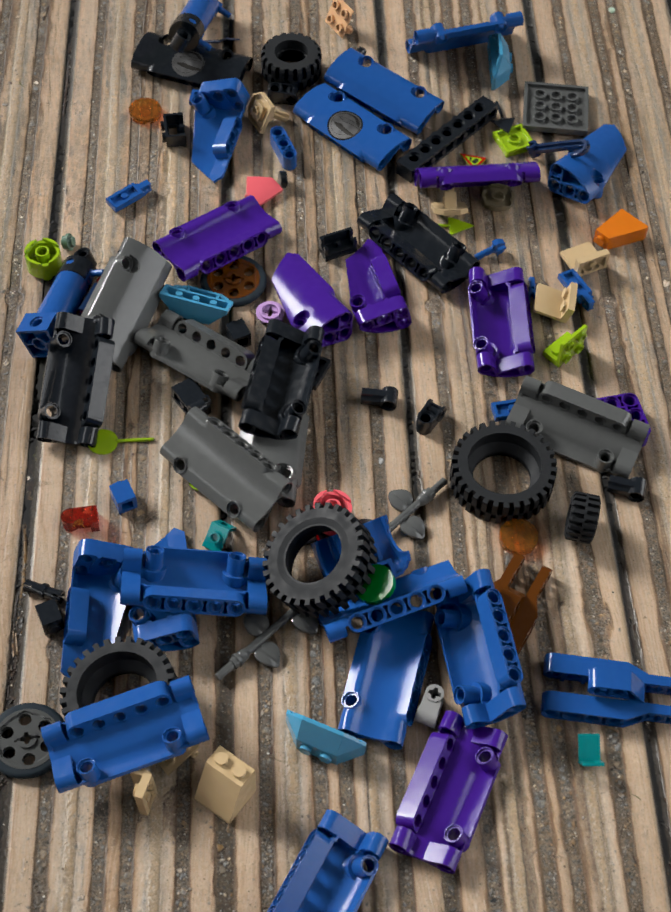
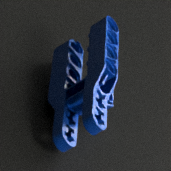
M560 653L545 654L543 675L549 678L560 679V681L581 682L580 684H585L586 682L588 683V692L598 696L550 690L544 691L541 702L542 716L621 728L643 721L671 724V706L644 703L645 692L671 695V677L650 675L629 662Z

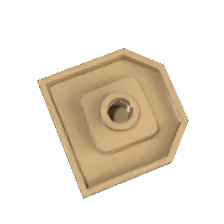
M264 92L254 93L248 105V119L259 134H264L269 121L276 119L287 122L289 119V113L275 109L274 104Z
M454 188L444 190L443 202H431V209L434 214L455 217V215L468 213L466 203L457 202Z

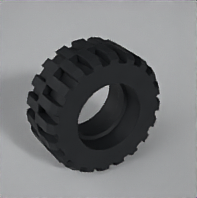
M290 32V34L281 33L279 36H273L272 39H269L264 44L261 51V72L264 79L269 84L272 82L293 83L297 85L298 90H304L307 86L311 87L321 75L322 53L320 46L314 40H311L309 36H303L301 33L294 34V32ZM286 61H296V62H295V63H288V62H286Z

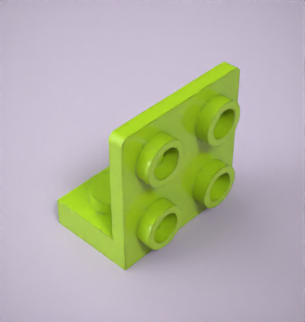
M584 324L572 335L566 332L544 349L542 355L558 368L564 363L567 364L572 356L579 354L583 350L588 326Z

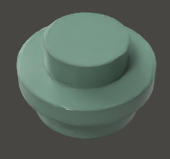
M70 233L61 238L63 249L72 251L76 245V240Z

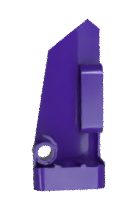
M367 239L357 252L345 259L352 312L359 329L364 332L387 333L404 329L412 323L404 297L401 296L398 283L386 255L380 246L371 239Z

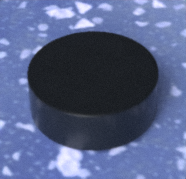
M279 171L278 184L282 188H286L288 183L287 172Z

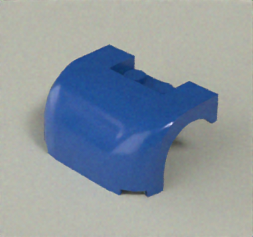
M387 515L364 523L363 525L369 530L375 541L373 545L377 548V553L373 555L377 558V564L386 566L391 570L395 578L404 574L411 561L410 552L402 551L396 545L390 532ZM337 534L310 544L323 577H326L333 571L341 556V541Z

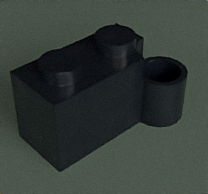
M188 378L171 387L172 398L185 414L195 406L207 415L212 413L210 406L212 405V400L207 394L205 395L202 392L198 382L195 383L191 378Z

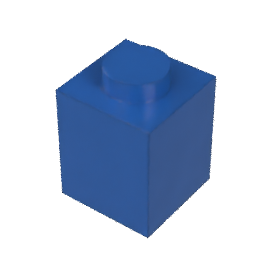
M128 479L117 481L109 486L111 498L119 514L138 507L136 496Z

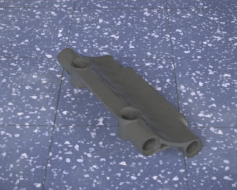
M166 309L162 313L157 324L149 328L140 329L135 334L134 343L149 351L152 358L188 376L212 392L224 394L237 402L244 397L255 360V355L252 351L193 319L183 320L181 315L170 309Z
M528 375L523 380L517 399L505 425L510 426L511 421L516 422L515 427L520 428L521 424L526 425L525 431L527 432L531 428L536 431L535 437L541 434L544 437L543 443L548 441L550 444L549 450L553 449L554 453L599 473L609 472L623 478H629L651 426L637 419L632 420L631 414L626 410L554 381H547L543 384L542 381Z
M196 406L188 411L178 430L160 449V454L173 464L176 473L180 474L228 514L229 517L238 518L254 532L262 529L273 506L280 498L286 496L293 487L291 481L281 473L276 472L278 467L274 462L221 420L209 417Z

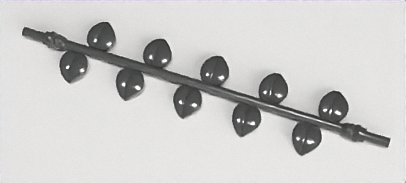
M441 478L431 488L423 489L415 502H413V497L407 490L398 489L390 491L388 499L391 506L397 511L402 512L389 523L390 532L400 525V529L405 535L417 540H423L425 536L423 520L417 516L410 515L421 506L433 501L436 493L447 484V480ZM360 519L359 521L364 524L371 521V519ZM290 609L269 627V620L266 615L246 614L243 621L245 629L249 634L257 638L246 648L232 654L228 660L229 662L215 673L214 676L220 681L234 668L242 667L253 652L256 660L261 664L273 668L279 667V647L273 642L265 641L291 619L293 625L298 630L308 634H316L318 631V618H313L311 615L306 617Z

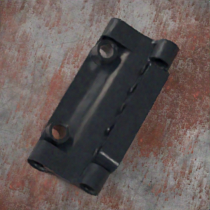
M67 312L56 313L54 332L49 341L38 408L39 423L36 440L89 448L88 446H91V448L96 447L98 429L102 426L113 362L115 342L112 341L115 320L107 317L91 319ZM58 338L62 339L63 345L60 344ZM47 409H49V410L51 411V413H52V416H51V417L47 414V412H46Z

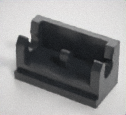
M351 227L319 237V251L325 261L357 252V238L353 237V229Z

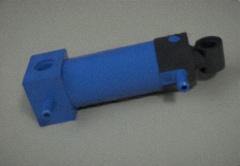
M80 248L74 255L68 256L64 260L36 313H26L17 328L16 333L32 358L47 357L49 341L54 332L56 313L67 312L76 315L96 277L102 275L104 269L96 270L97 262L89 248ZM58 338L60 344L63 345L62 339Z

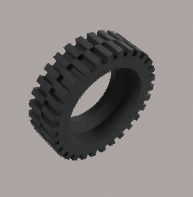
M500 420L499 425H496L495 421H490L488 427H486L485 423H481L479 430L474 426L471 428L470 434L465 432L463 439L460 438L457 446L454 448L450 468L451 490L454 489V497H459L458 503L461 506L466 504L465 510L469 513L475 510L474 516L480 518L481 514L484 515V521L490 522V518H495V524H500L501 519H505L506 524H511L514 518L516 523H520L523 516L528 520L532 517V513L535 515L540 513V509H544L547 501L549 502L557 474V460L554 458L555 453L553 449L549 450L550 444L548 441L543 443L544 437L541 434L535 437L536 431L532 428L529 432L525 431L526 425L521 424L520 428L515 427L516 422L511 421L510 426L505 425L506 420ZM497 455L508 456L519 461L527 469L530 476V485L527 490L520 493H495L482 487L473 478L474 469L478 463L488 457Z
M325 502V506L321 503H315L314 509L309 504L305 506V512L299 508L295 510L297 516L293 517L289 514L286 517L288 520L286 524L279 523L278 527L281 530L279 532L273 531L271 534L275 539L274 541L268 540L266 544L270 551H264L263 554L267 561H262V567L266 569V571H263V575L267 579L265 582L271 588V592L296 613H301L306 617L311 615L313 618H319V614L323 617H329V611L336 615L340 613L338 607L341 606L346 610L350 607L347 603L349 600L355 603L358 600L355 595L358 592L362 595L366 591L363 587L364 583L370 585L372 581L368 574H374L376 570L371 564H377V558L373 555L377 553V548L373 545L375 541L369 530L346 508H342L337 504L333 506L331 503ZM328 531L336 532L341 541V556L333 571L316 582L304 583L295 580L292 577V567L298 552L304 544L318 534Z
M121 636L115 637V643H111L109 639L103 640L105 646L100 647L98 643L92 645L94 648L93 652L90 653L86 649L82 652L85 657L83 660L78 657L74 660L76 668L71 666L68 668L67 672L70 678L64 676L62 683L65 687L60 688V694L63 697L59 698L60 705L62 706L61 711L65 717L71 711L94 704L96 695L101 687L119 675L136 674L146 678L150 683L165 681L168 685H170V681L176 680L178 677L168 657L163 654L158 646L155 648L152 642L148 641L145 644L142 638H137L135 643L132 636H126L125 642H123Z

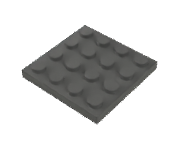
M525 81L523 128L526 131L587 136L589 87Z

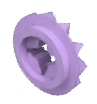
M275 301L263 302L256 309L257 320H260L262 324H268L271 319L282 321L284 308ZM270 310L272 312V316H268Z

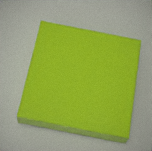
M522 123L512 126L509 134L502 129L492 132V137L506 158L527 152L526 147L530 146L528 142L533 140L526 129L523 128Z

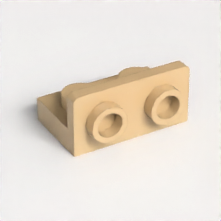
M140 769L130 773L134 784L133 796L139 813L148 816L157 795V788L153 775L146 769Z

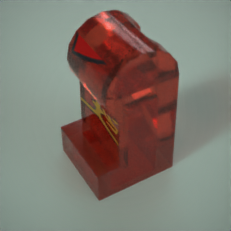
M97 505L69 508L61 513L62 525L66 531L72 532L78 528L90 527L92 532L100 531Z

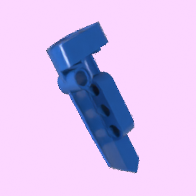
M237 78L203 82L198 94L191 99V103L195 108L191 161L214 183L225 175L242 130V117L250 99V94L244 84Z

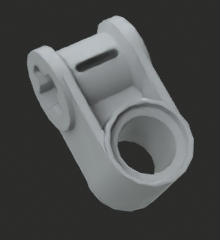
M432 684L426 688L423 699L418 706L414 722L431 728L436 727L444 698V690L441 686Z

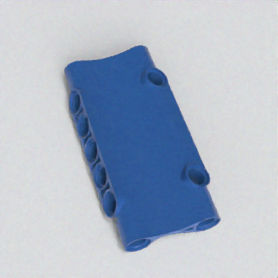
M521 11L507 13L504 17L502 12H495L490 16V22L446 30L442 23H435L430 28L414 31L413 38L406 40V50L408 54L420 51L434 53L487 43L489 35L501 33L502 36L511 35L515 27L523 25V14Z
M449 560L429 567L419 568L410 574L397 578L392 596L389 599L383 600L381 604L370 605L364 603L356 594L355 596L358 600L355 603L349 600L347 602L350 606L349 608L344 610L340 606L338 607L340 613L334 615L329 611V617H323L319 614L318 621L320 626L324 627L329 642L332 643L348 637L346 627L352 633H360L436 605L444 600L446 593L449 599L468 593V589L463 576L454 570ZM431 589H437L440 592L438 600L431 598ZM412 596H417L421 600L419 607L412 606L410 602ZM393 603L401 606L400 614L392 613L391 605ZM377 610L382 614L381 621L376 622L372 620V611ZM353 618L361 619L362 627L360 629L352 627L351 621Z
M391 605L392 613L400 614L401 607ZM377 610L372 611L371 618L379 622L382 619V614ZM417 611L360 632L344 694L341 699L343 711L337 730L356 738L380 741L390 749L400 750L403 748L407 726H412L432 648L431 630L435 618L432 613Z
M189 675L170 681V685L165 681H155L71 711L65 716V722L63 723L58 721L41 727V734L51 760L54 782L60 794L83 785L95 787L98 784L173 757L181 756L186 752L187 748L210 740Z

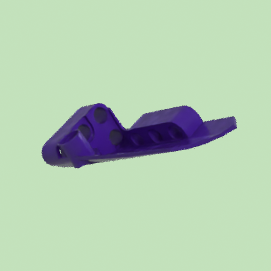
M287 253L279 263L271 281L291 326L304 332L312 325L322 327L325 331L321 344L322 347L350 338L353 314L335 297L333 288L299 254Z

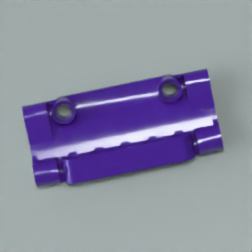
M250 195L239 201H229L183 225L172 228L168 235L154 241L152 247L153 250L162 255L175 267L179 279L185 282L197 276L199 271L204 274L211 273L264 246L268 239L282 232V227L276 219L269 216L262 209L255 197Z
M447 710L439 725V731L431 733L396 815L397 827L389 847L397 853L424 861L445 873L454 874L462 853L470 846L496 776L500 770L501 764L499 759L508 735L500 729L485 726L467 729L464 718L460 714Z

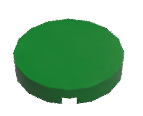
M374 564L372 566L376 569L375 573L368 574L372 579L370 585L364 583L363 587L366 589L364 594L357 593V596L364 603L370 605H378L383 603V600L386 598L389 599L396 586V579L391 570L384 565Z

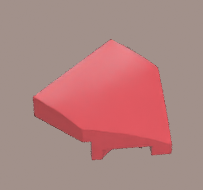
M251 176L246 178L245 197L254 196L260 206L283 191V188L272 177Z

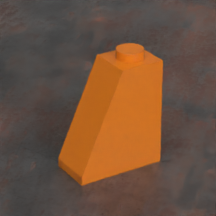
M621 208L596 229L593 242L604 249L610 250L644 240L649 226Z

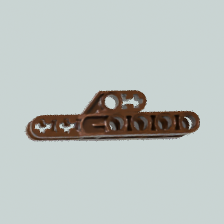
M516 552L501 578L494 582V587L501 593L517 654L519 655L535 626L538 617L537 600L552 574V569L543 565L525 595L510 587L525 560V556Z

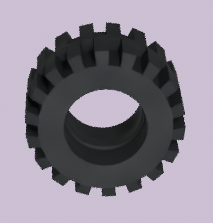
M579 491L573 493L565 523L564 535L566 540L590 544L593 541L601 508L599 495Z

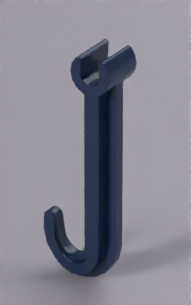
M586 139L540 144L532 140L528 142L530 146L526 147L531 158H537L541 153L581 149L570 153L571 158H576L588 153L590 143Z

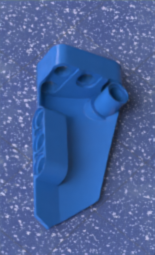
M604 124L583 138L590 143V149L585 155L571 158L570 153L581 149L569 150L567 155L551 165L548 187L552 192L582 204H587L593 199L602 197L606 183L627 151L625 142L615 125Z
M173 528L163 539L155 544L160 547L188 549L185 532L177 528ZM134 606L129 611L135 643L137 638H142L145 644L150 641L154 644L155 648L158 646L162 652L188 649L200 643L195 614L149 611L144 606Z
M82 539L77 544L73 554L71 586L67 594L61 660V673L65 677L70 678L67 672L70 666L76 668L74 660L77 657L83 660L85 657L82 652L86 649L91 653L94 651L92 645L98 643L100 647L105 646L103 640L109 639L111 643H115V637H117L126 605H120L124 547H134L94 539Z

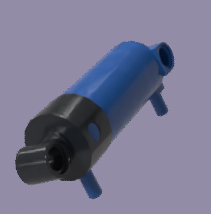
M189 0L170 26L168 32L171 41L170 46L179 53L193 50L197 45L210 51L212 45L202 39L206 29L218 12L226 18H230L231 13L222 7L223 4L219 0Z

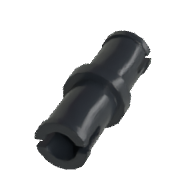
M30 579L24 582V584L31 586H23L24 592L38 595L43 600L45 598L55 599L58 603H62L64 598L57 596H65V591L50 587L47 583L41 584Z

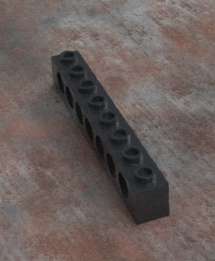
M484 95L478 100L476 99L473 104L464 108L457 116L455 115L448 123L443 124L440 129L433 132L427 139L422 140L419 145L410 149L403 157H400L396 162V173L412 183L416 168L434 166L496 118L498 104Z

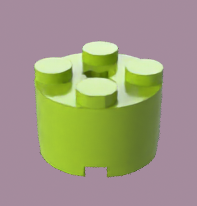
M42 238L40 241L35 239L25 247L24 252L28 272L34 277L51 280L63 264L57 242L49 238Z

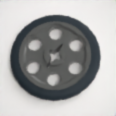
M23 703L4 711L0 715V773L16 779H32L52 770L49 752L41 750L42 745L45 743L39 727L43 723L52 724L58 721L63 723L65 721L62 716L54 709L38 703ZM25 716L31 718V722L28 725L20 724L21 718ZM5 730H12L14 732L12 737L8 739L2 737V733ZM26 737H30L29 744L24 742ZM13 749L15 755L12 758L7 759L3 757L6 750ZM27 756L35 757L33 764L25 765L23 763Z

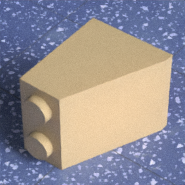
M219 745L205 763L194 799L223 821L230 824L256 792L255 770Z

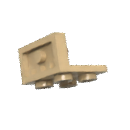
M586 242L561 251L560 256L570 269L574 268L581 277L606 268L610 252L607 249L597 251L591 242Z
M571 282L567 288L565 287L563 291L538 283L533 312L566 323L575 312L578 284Z

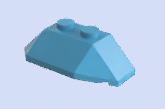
M501 33L488 36L487 52L491 90H496L508 81L510 73H513V63H510L512 62V53L509 52V46Z
M165 284L159 293V297L170 310L181 315L183 319H193L201 324L209 325L227 315L233 306V301L223 294L189 285L172 286Z
M287 710L286 723L295 746L301 753L314 755L324 763H333L335 765L365 754L367 742Z

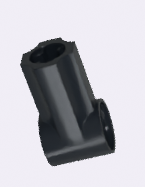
M386 386L383 389L362 387L360 404L380 406L386 411L396 409L398 390L395 387Z
M610 475L607 492L627 496L632 502H642L645 498L647 481L642 477L628 479Z

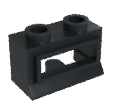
M183 112L163 114L164 121H160L161 131H165L162 133L163 143L166 142L167 147H187ZM177 128V134L169 135V129Z

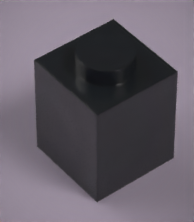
M243 319L226 324V336L228 339L244 348L251 346V333Z
M55 599L35 605L37 616L45 635L55 634L64 629V622Z

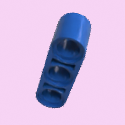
M272 127L270 130V144L278 160L285 170H294L297 167V152L283 127Z

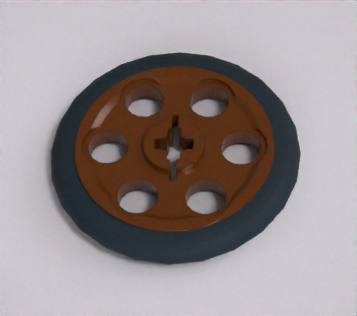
M242 256L211 273H202L200 284L202 289L223 294L233 301L232 307H240L252 303L262 295L266 288L267 277L264 269L258 262L249 257ZM231 265L238 266L237 269H230L229 267ZM249 271L252 272L253 275L247 276L244 273ZM221 272L223 275L215 276L214 273ZM217 285H220V286L223 287V288L220 289V290L214 289V287L217 286ZM246 285H252V286H253L252 289H246V288H244V287H245ZM231 292L238 293L237 296H230L229 294Z

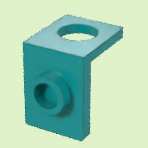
M222 520L212 521L202 546L212 551H222L229 532L236 531L237 527Z
M578 734V763L580 765L605 766V762L600 760V734Z

